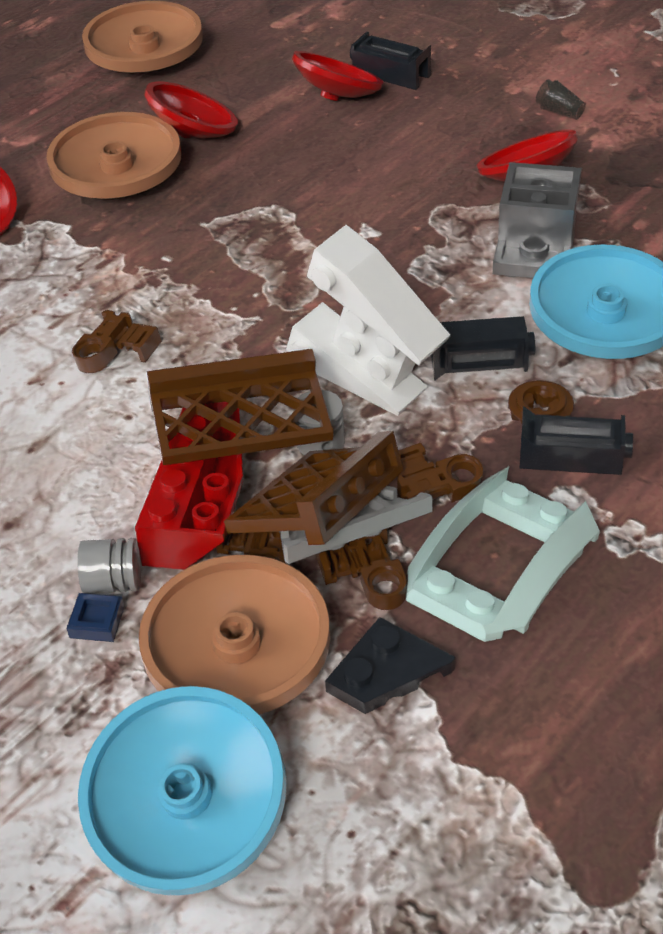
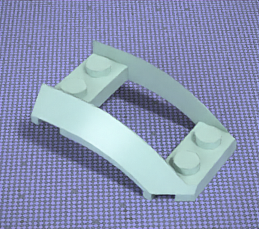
M509 466L484 480L444 516L424 542L407 571L406 601L484 642L501 639L503 632L515 629L524 634L528 630L529 622L554 585L582 555L584 547L590 541L595 542L600 534V530L586 501L577 510L572 511L560 502L550 501L529 491L523 485L507 481ZM480 513L489 515L545 542L528 564L505 602L494 597L489 592L480 590L453 576L451 573L436 567L455 539Z

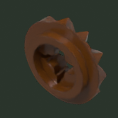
M536 380L523 383L511 392L508 399V409L511 412V419L521 421L522 424L523 406L535 415L571 416L574 410V400L570 392L563 386L550 381ZM534 402L542 408L548 407V410L543 411L540 407L534 408Z

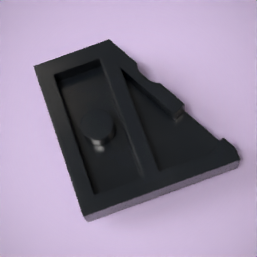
M379 617L325 680L326 692L358 711L367 714L384 706L393 697H403L418 690V682L441 672L443 677L451 674L455 670L456 657Z

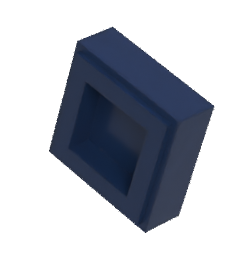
M78 593L66 628L69 638L114 642L125 607L123 597Z

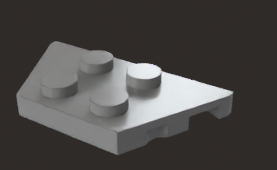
M386 486L325 545H308L304 530L279 531L285 562L290 564L326 550L340 549L345 543L364 536L378 535L383 529L432 512V496L420 492L416 497L408 500L397 498V488Z

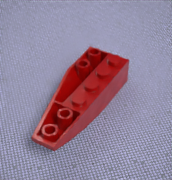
M218 402L205 404L204 406L220 413L228 403ZM184 407L182 408L179 417H180V416L182 415V413L186 410V408H184ZM237 408L229 418L241 424L240 409ZM196 414L187 425L202 432L211 421ZM220 427L211 437L222 442L232 440L236 434ZM178 433L169 442V448L188 447L194 440ZM242 454L163 465L161 460L135 525L142 566L185 570L224 542L227 533L224 520L233 514L243 485Z

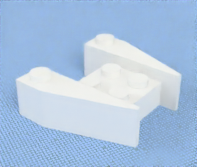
M345 225L314 249L307 277L319 289L327 292L344 306L341 316L322 302L292 327L286 350L291 352L313 349L317 375L398 416L428 387L411 373L415 363L420 365L449 339L450 334L380 251L349 226Z

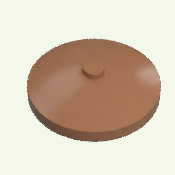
M140 1L123 4L97 15L86 25L83 30L82 40L87 57L100 67L119 72H147L175 65L190 57L201 45L203 32L199 16L183 5L166 1Z
M137 112L106 113L81 120L59 133L51 142L47 151L50 175L59 187L78 196L100 199L130 196L153 188L166 180L176 170L181 160V146L176 130L156 116Z
M229 555L212 558L181 571L166 582L153 596L143 614L139 629V647L146 673L157 691L188 686L216 689L242 700L258 715L279 708L301 694L319 674L327 658L330 646L328 610L317 587L309 578L292 566L272 558L255 555Z

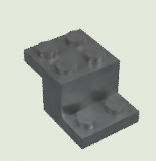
M509 162L499 204L498 242L493 260L492 274L534 278L535 273L546 261L561 252L572 249L582 168Z

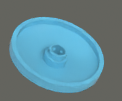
M587 245L561 252L546 261L535 273L531 283L529 302L532 318L538 328L553 342L582 355L605 359H624L651 353L663 347V261L643 251L617 245Z
M197 686L176 687L155 692L132 703L109 722L93 743L82 768L78 789V808L83 831L90 846L101 861L119 878L134 887L162 895H189L213 889L235 878L247 869L259 857L272 839L279 825L286 799L287 782L283 757L271 730L264 720L250 706L233 695L220 690Z

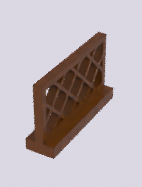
M313 349L147 371L150 405L154 416L163 465L332 441L334 432L315 371L316 360ZM303 390H310L311 392L304 401L287 394ZM260 396L270 397L262 407L246 400L247 398ZM218 402L228 403L220 413L204 406L205 404ZM279 402L295 410L287 420L271 412ZM186 408L178 419L162 412V410ZM237 408L253 415L245 426L229 418ZM196 414L211 421L202 432L187 425ZM303 415H306L318 421L320 427L304 429L296 425V423ZM262 421L279 428L274 434L264 436L253 431ZM220 427L236 434L232 440L222 442L211 436ZM178 433L194 440L188 447L169 448V442Z
M394 431L378 432L361 447L309 451L224 520L227 533L304 530L308 545H325L403 471Z

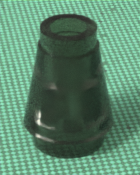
M547 79L541 85L536 95V103L540 104L542 110L575 120L581 117L586 107V102L582 101L558 80L551 81Z

